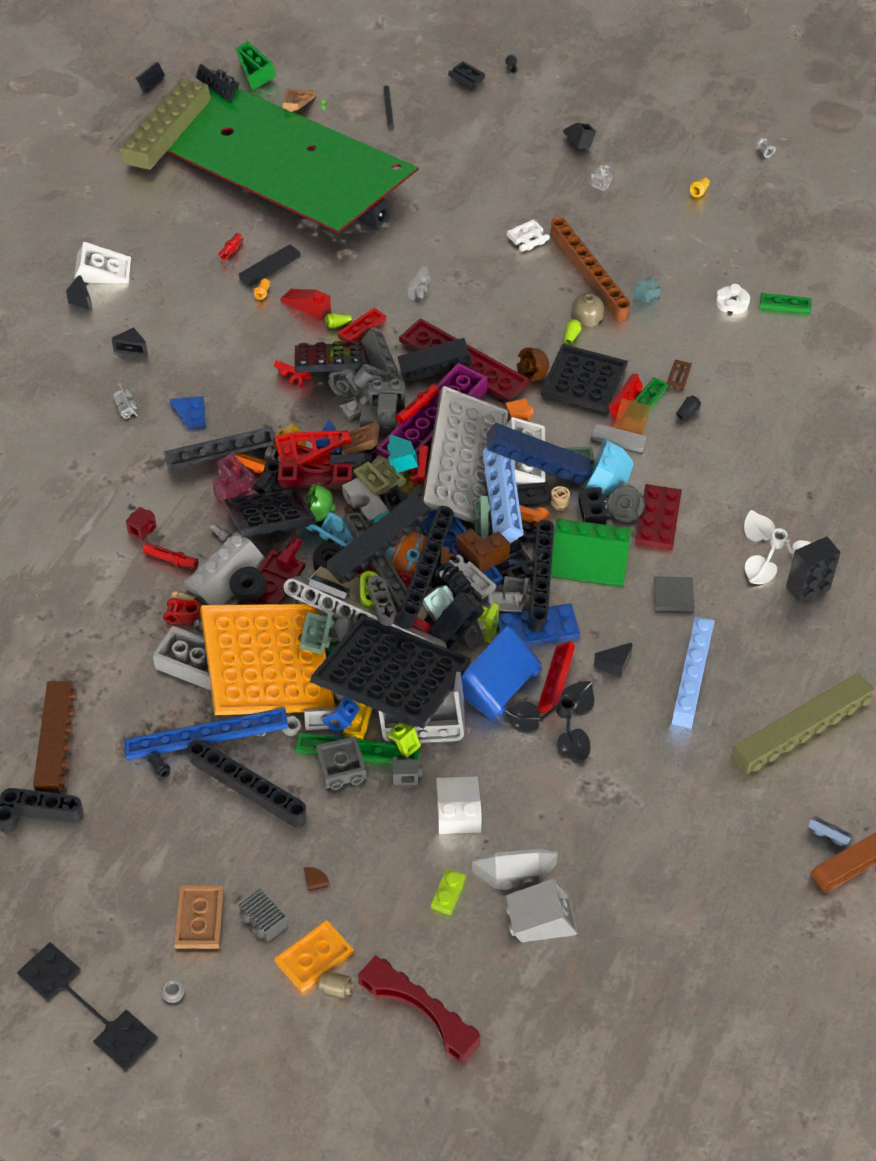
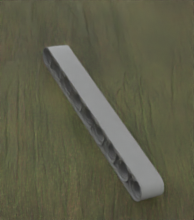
M296 576L284 583V591L287 595L326 613L333 612L332 615L337 618L347 617L353 625L360 619L362 613L378 621L374 609L365 607L348 597L343 600L308 585L310 580ZM293 582L297 583L298 590L293 588ZM310 590L315 592V598L311 597ZM328 597L333 601L332 606L327 603ZM345 605L350 608V614L345 612ZM396 620L394 624L390 625L447 648L445 642L414 627L402 628L397 624Z

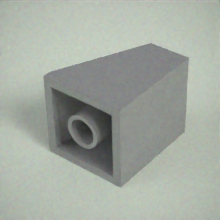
M555 879L506 895L507 904H505V908L511 919L509 929L512 936H516L521 942L578 934L570 896Z

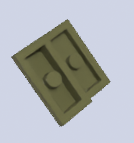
M385 457L372 464L367 461L353 470V473L374 495L385 494L396 485L401 487L406 484V479L400 473H397L394 467L390 466L389 461Z

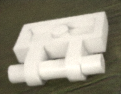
M535 220L507 231V237L515 245L522 243L519 246L521 252L529 251L536 245H543L545 241L550 239L548 234L542 235L543 228Z

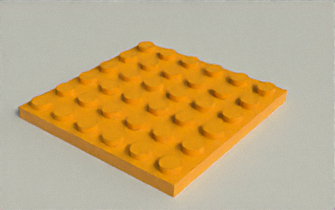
M309 604L201 605L200 613L215 715L254 714L284 707L287 713L304 712L306 708L335 707L333 691L310 682L311 675L327 658L325 648L322 655L299 649L306 613L310 612L319 615L317 608Z

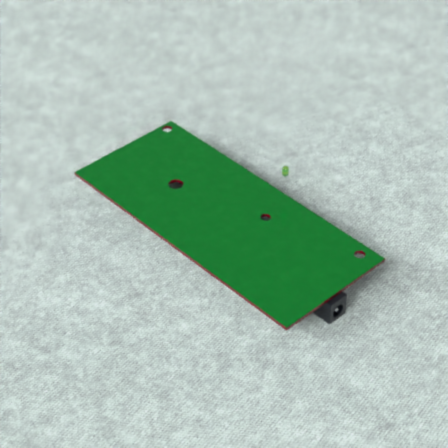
M208 88L210 94L209 103L166 151L337 233H340L356 219L378 228L389 219L388 200L384 197L419 170L418 167L294 112L287 111L278 105L239 88L235 91L232 103ZM321 100V109L323 110V112H326V101ZM227 130L234 132L229 136L222 135V132ZM310 148L316 149L314 151H308V149ZM400 167L399 170H393L392 168Z

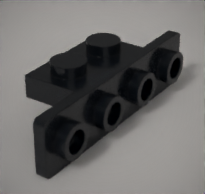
M203 64L199 65L196 78L203 84H208L211 90L232 103L235 91L239 87V83L234 80L235 78L227 75L224 70L217 69L215 71L210 70Z

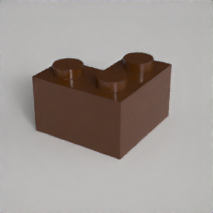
M471 528L456 537V552L467 563L470 561L483 573L510 558V542L499 531L483 540Z

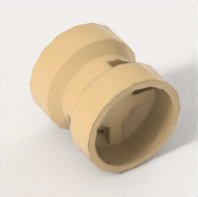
M563 486L555 487L551 492V508L556 512L566 511L569 507L570 491Z

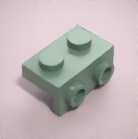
M310 612L306 613L299 649L322 655L324 648H328L331 641V636H328V633L332 631L334 620H331L333 612H328L326 617Z

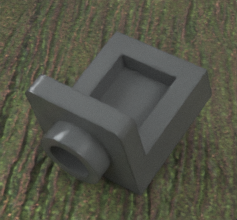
M505 576L502 589L503 597H505L506 592H520L526 598V595H530L531 583H528L529 578L520 579Z

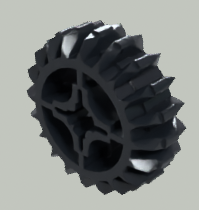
M446 562L435 568L431 578L433 589L437 586L446 585L453 592V597L460 592L476 596L471 582L457 566Z

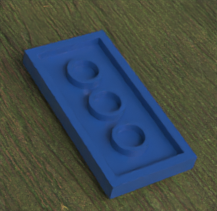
M572 603L550 606L545 628L539 633L532 632L528 628V610L499 614V633L509 625L528 646L580 639V631Z

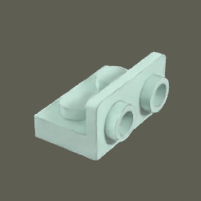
M445 585L437 586L425 595L423 605L434 622L440 617L442 611L453 602V592Z

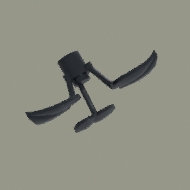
M591 681L579 682L566 687L561 693L558 705H554L542 717H539L540 710L531 702L517 703L505 711L510 724L524 733L537 731L539 721H543L556 711L559 717L567 719V733L561 734L557 741L559 751L564 756L579 761H584L588 758L590 753L589 737L582 729L571 731L570 720L573 710L576 713H587L592 709L594 694Z

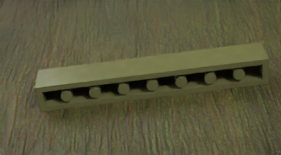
M856 673L734 745L731 758L745 774L751 771H758L763 764L768 761L773 762L783 752L791 751L795 745L800 742H806L813 734L821 733L830 724L838 723L845 715L853 714L860 706L868 705L872 701L874 688L859 673Z

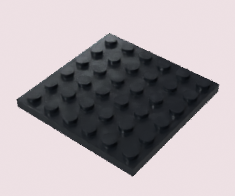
M362 615L311 675L310 682L424 729L454 688L456 672H460L462 677L471 663V658L395 627L382 625L379 621Z

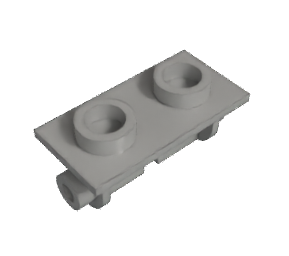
M119 383L121 389L115 390L113 397L118 405L121 416L128 419L132 414H135L138 417L139 415L136 410L138 406L131 398L133 397L132 392L128 387L124 388Z
M493 591L485 597L488 600L486 608L490 610L492 603L499 604V611L522 612L527 598H524V595L520 594V592H506L505 597H503L502 592Z

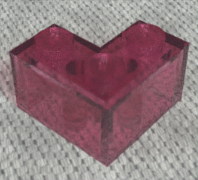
M233 453L217 461L219 477L213 480L212 484L214 496L223 505L224 499L241 497L254 490L253 474Z

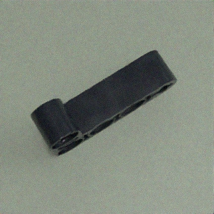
M18 788L5 789L0 796V831L4 833L14 831L20 816L77 823L84 817L81 800L73 795Z

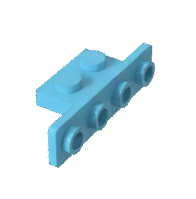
M331 512L327 515L321 528L315 524L304 527L313 533L317 530L320 532L319 536L327 541L332 539L335 541V544L343 548L354 540L342 518Z

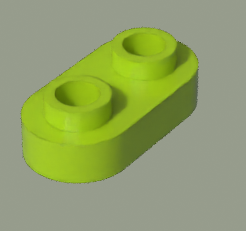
M372 571L364 572L359 582L360 603L368 608H373L371 600H368L370 596L367 590V583L370 577L378 576Z

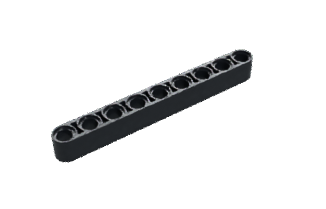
M439 506L431 522L396 617L397 624L402 628H411L419 614L454 516L453 510L448 506Z

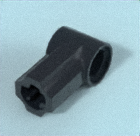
M272 459L266 462L264 472L253 486L254 491L257 493L270 492L275 484L279 483L278 471L280 461Z

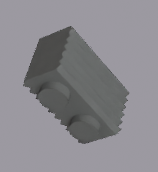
M261 889L239 904L240 918L245 924L250 923L254 927L253 932L259 939L263 937L267 942H270L288 928L287 917Z

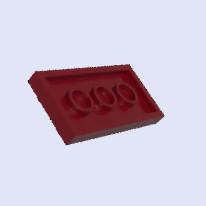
M645 484L643 495L645 507L639 518L635 544L673 550L682 489Z

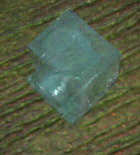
M653 277L635 283L634 298L637 301L640 300L643 304L653 299L659 300L661 286Z

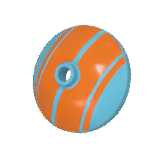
M412 532L409 536H403L395 547H389L386 550V555L395 569L414 571L426 539L425 535ZM414 553L417 557L412 558L410 554Z

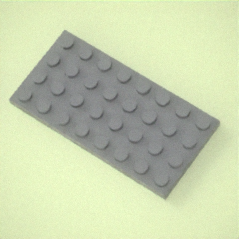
M442 387L422 500L428 507L438 510L439 506H448L453 510L455 517L474 523V500L480 496H488L483 462V450L487 448L486 434L495 423L507 425L508 410L448 387ZM489 511V513H488V521H490V527H491V526H492L491 512Z

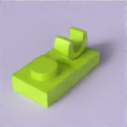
M492 603L490 610L482 606L485 612L478 618L479 621L484 622L482 632L485 633V641L490 643L493 641L498 629L499 604Z

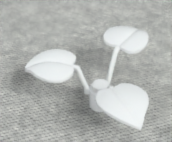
M750 510L744 523L746 537L755 543L763 539L764 541L771 539L770 544L772 548L767 559L755 555L746 561L745 573L748 581L754 584H765L776 576L777 566L769 562L775 549H781L786 544L789 553L794 556L795 550L811 542L799 540L794 542L791 548L790 540L787 539L788 534L784 529H775L774 523L769 518Z

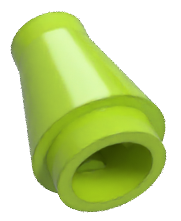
M330 312V314H326L327 328L335 329L352 323L351 315Z
M571 319L566 323L563 338L564 344L572 345L581 332L582 328L579 321Z

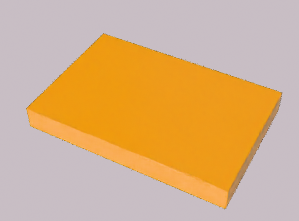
M325 920L275 957L274 960L301 993H303L319 981L324 972L332 971L354 954V949L330 922Z

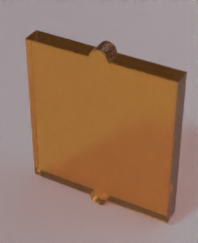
M622 398L614 428L643 435L650 405L638 403L637 400L631 401Z

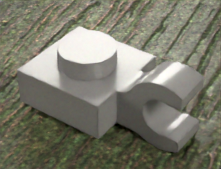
M369 395L362 397L359 402L354 399L340 405V409L348 421L360 417L362 405H369Z

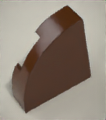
M304 867L308 890L329 885L328 877L324 872L317 868Z

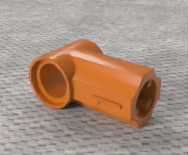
M519 505L521 520L534 525L536 528L540 520H549L550 513L544 508L538 507L534 510Z

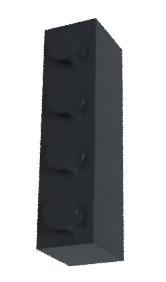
M465 338L397 356L405 383L413 382L423 377H430L441 372H448L457 363L464 366L472 364Z

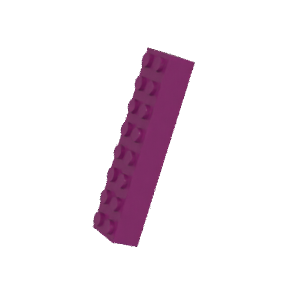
M457 363L436 386L439 390L445 386L480 400L487 392L488 377ZM440 393L433 397L427 406H423L404 424H399L389 436L394 435L411 441L416 454H419L420 446H427L430 451ZM389 436L376 448V457L380 455L388 459V456H391L387 448V444H390Z

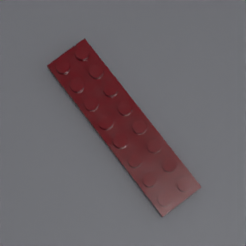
M421 318L399 336L400 343L415 351L457 340L454 336ZM467 344L472 364L466 367L488 377V393L507 403L511 402L530 384L529 378Z

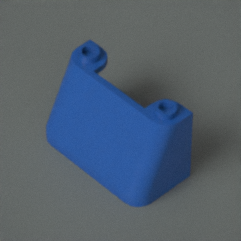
M509 625L499 633L461 677L464 700L492 721L498 716L501 718L505 714V711L508 709L506 707L508 701L527 679L537 678L543 670L541 668V661Z

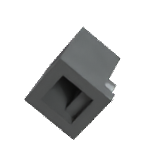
M393 757V785H418V777H422V764H418V760H397V757Z

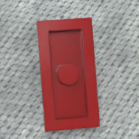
M278 360L274 363L278 374L285 377L290 375L289 382L294 385L296 380H299L298 386L300 388L303 387L304 380L310 381L312 377L308 372L295 373L294 366Z
M420 446L419 454H417L419 468L411 469L412 474L417 475L410 476L412 483L420 481L423 487L430 454L427 446Z

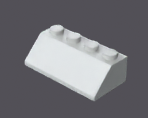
M511 417L506 425L509 428L545 441V426ZM513 460L517 486L545 482L544 471Z

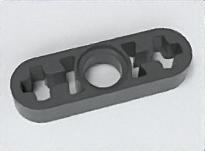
M372 576L368 580L367 590L376 616L382 625L390 626L396 620L397 612L384 578ZM384 598L387 602L379 603L377 599Z

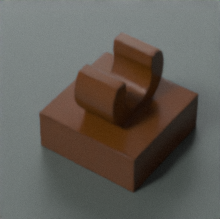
M442 547L436 567L446 562L449 563V560H455L456 554H449V548Z

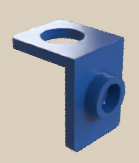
M344 696L336 711L324 717L322 721L334 733H338L351 725L360 708L352 699ZM330 719L338 720L340 726L333 725Z

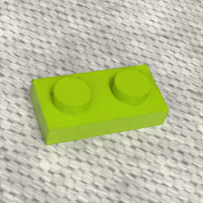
M446 868L432 900L431 908L451 915L466 881V875Z

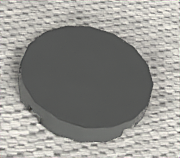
M629 485L618 487V489L610 494L607 500V508L610 515L622 523L638 519L645 507L642 494L635 487Z

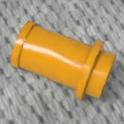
M261 279L258 287L254 289V296L257 299H263L267 296V290L271 284L270 281Z

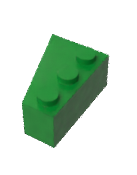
M246 41L235 48L239 63L252 91L276 77L273 62L251 43Z

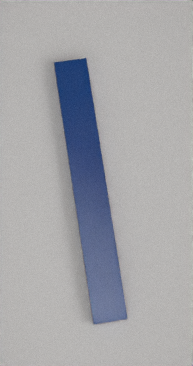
M286 708L125 739L126 758L130 760L150 756L156 752L161 754L186 749L189 743L194 740H201L211 744L289 728Z

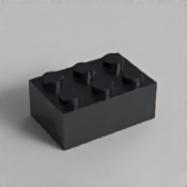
M827 536L794 552L786 587L798 602L805 599L809 600L814 595L821 592L825 593L831 588L841 552Z

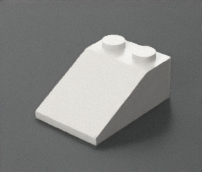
M83 242L77 254L74 278L76 279L77 276L81 275L84 282L90 284L128 283L131 257Z
M478 776L436 778L439 834L481 833L482 817Z

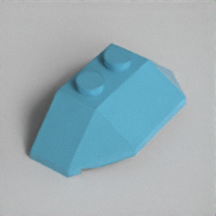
M604 438L591 470L592 475L588 478L584 489L601 487L602 494L610 496L618 486L628 482L634 462L621 446Z

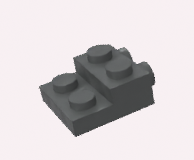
M376 379L373 382H368L369 405L378 406L379 393L397 394V412L399 413L405 408L404 381L392 379L389 382H382Z
M356 736L316 745L326 788L331 787V789L337 790L342 788L343 784L351 783L358 785L363 782V779H367L365 765Z

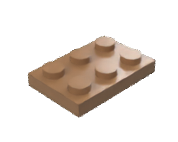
M180 885L174 939L175 949H219L224 895L223 885Z

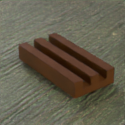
M675 359L667 381L669 384L668 388L673 386V389L678 387L680 391L684 390L692 363ZM677 365H681L676 380L674 382L672 381V379L674 377ZM684 366H687L683 380L679 383Z

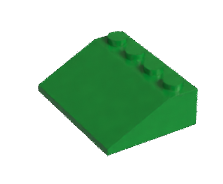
M556 518L551 576L623 586L631 528Z

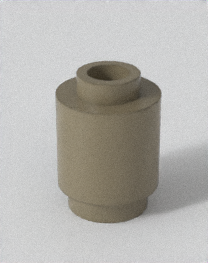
M332 971L324 972L319 983V989L323 990L325 994L344 999L352 994L354 988L351 976Z

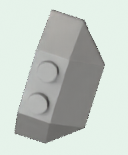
M548 849L491 853L472 858L471 871L494 889L528 888L541 883L557 864L558 853L557 850L550 851Z

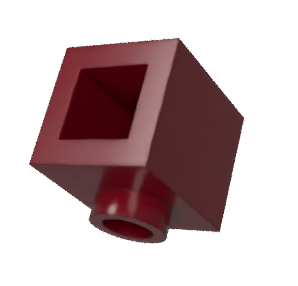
M139 507L126 520L128 533L143 541L157 527L155 514L150 510Z

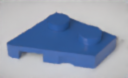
M204 396L170 399V406L174 407L180 419L184 420V424L188 428L206 427Z

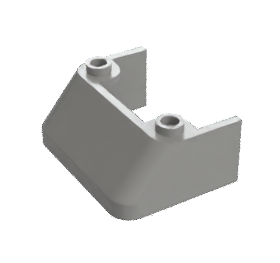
M456 672L454 689L451 690L424 729L378 711L384 740L387 743L397 744L396 741L388 738L387 733L399 722L414 727L420 743L461 740L465 730L464 694L461 673Z

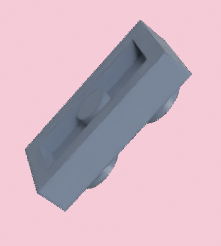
M814 816L808 827L812 828L813 833L819 836L826 835L832 838L831 841L840 846H847L854 835L817 816Z

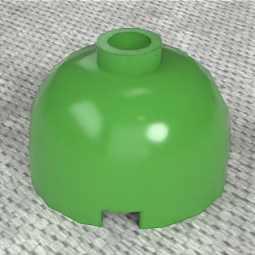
M317 484L312 485L305 500L314 514L316 522H321L326 519L329 512H334L335 504H333V496L328 489Z

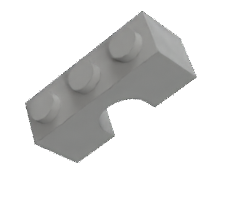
M359 478L342 485L344 499L350 504L352 509L364 506L361 508V514L369 527L373 525L374 518L378 514H383L388 510L387 505L382 502L380 495H374Z

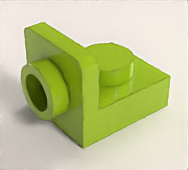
M399 722L387 733L388 738L396 741L401 756L405 758L411 756L421 746L414 727Z

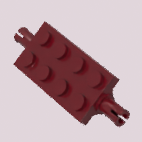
M292 537L287 547L282 549V551L277 552L271 549L258 569L266 581L267 587L264 595L255 602L242 603L237 601L235 605L282 604L287 597L284 591V583L288 579L300 576L305 569V563L295 558V554L303 542L299 538Z

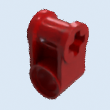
M171 598L167 601V611L163 614V619L170 624L194 625V621H202L200 604L196 600Z

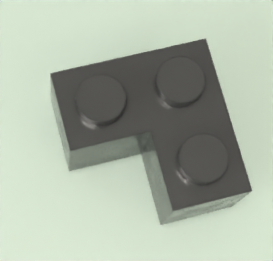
M379 393L378 406L362 405L360 427L377 421L380 426L379 434H390L397 427L395 417L398 414L397 394Z

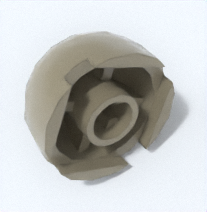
M582 294L574 300L571 308V317L579 321L581 326H596L599 324V321L604 319L605 306L597 295Z

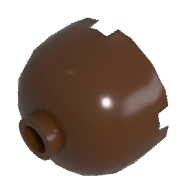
M528 347L522 349L518 355L520 357V363H517L518 373L529 378L530 383L540 381L546 376L550 365L546 354L538 348Z

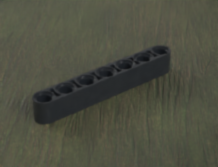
M540 520L538 522L534 536L527 625L535 633L544 630L549 609L554 524L549 520Z
M194 740L189 743L188 754L192 765L288 824L300 827L306 823L307 812L303 801L201 740Z

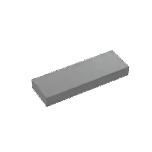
M595 424L591 434L592 441L602 443L603 439L607 438L624 449L643 453L648 437L600 424Z

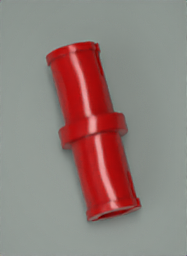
M235 233L218 253L222 260H227L232 253L236 252L239 244L243 242L244 238L240 233Z

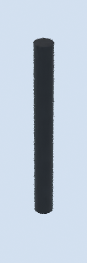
M385 85L383 89L388 128H393L390 89L388 85Z

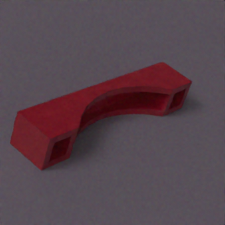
M375 955L358 973L359 985L375 997L402 1000L412 1004L427 1015L438 1029L445 1051L462 1065L480 1046L481 1035L474 1026L465 1024L457 1013L450 1012L444 1008L440 1000L437 998L433 999L427 995L423 987L410 982L406 974L401 971L397 972L386 959H380Z

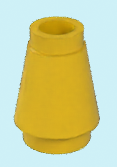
M703 177L693 182L690 186V193L694 197L702 196L710 184L709 179Z

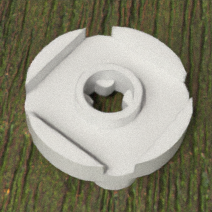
M732 284L717 291L716 305L723 312L733 311V314H739L747 310L750 303V295L740 285Z

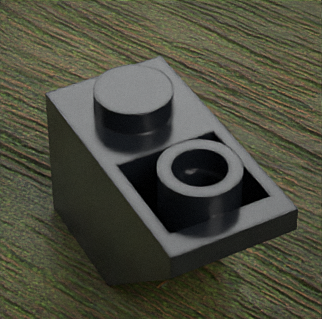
M575 123L563 129V133L575 144V147L583 149L591 147L596 130L588 123Z

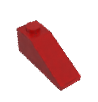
M290 289L281 297L282 302L319 320L324 319L326 314L331 312V297L317 289Z

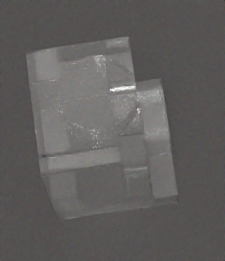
M600 165L595 172L591 173L590 186L605 191L613 182L614 170L610 166L604 167Z

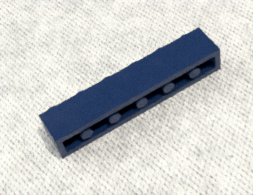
M495 423L486 434L487 450L579 485H583L592 475L590 458L499 423Z

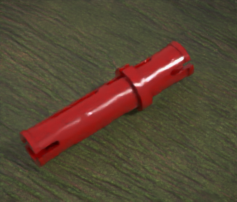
M432 384L424 392H420L414 401L395 416L396 420L400 424H404L423 406H427L433 397L440 393L439 388Z
M148 542L143 547V554L174 563L178 567L183 566L196 570L199 565V559L186 556L180 551L174 552Z

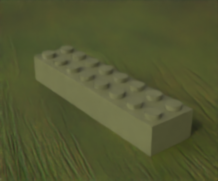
M181 79L120 147L123 164L151 170L209 103L208 84Z

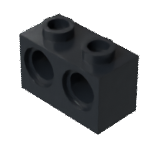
M601 487L579 489L578 504L582 522L606 525L607 520L610 519L609 509L605 507L607 500L606 495L602 494Z

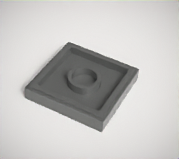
M654 576L655 611L694 612L693 577Z

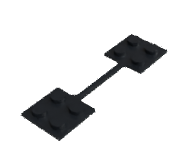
M49 942L17 974L46 1000L51 998L58 990L66 989L106 1026L105 1030L93 1043L125 1071L158 1037L127 1009L114 1021H107L68 986L69 980L81 969Z

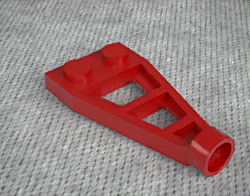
M348 430L292 432L275 437L280 462L298 463L301 466L341 446L352 444ZM320 438H329L330 444L318 449L315 441ZM300 441H309L312 443L313 448L305 455H298L296 444Z

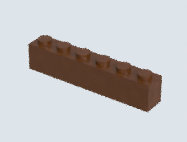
M47 681L33 782L35 791L62 794L63 787H66V775L64 773L65 770H68L69 766L67 752L71 750L69 735L73 733L71 718L75 717L73 701L77 700V690L73 689L72 681Z

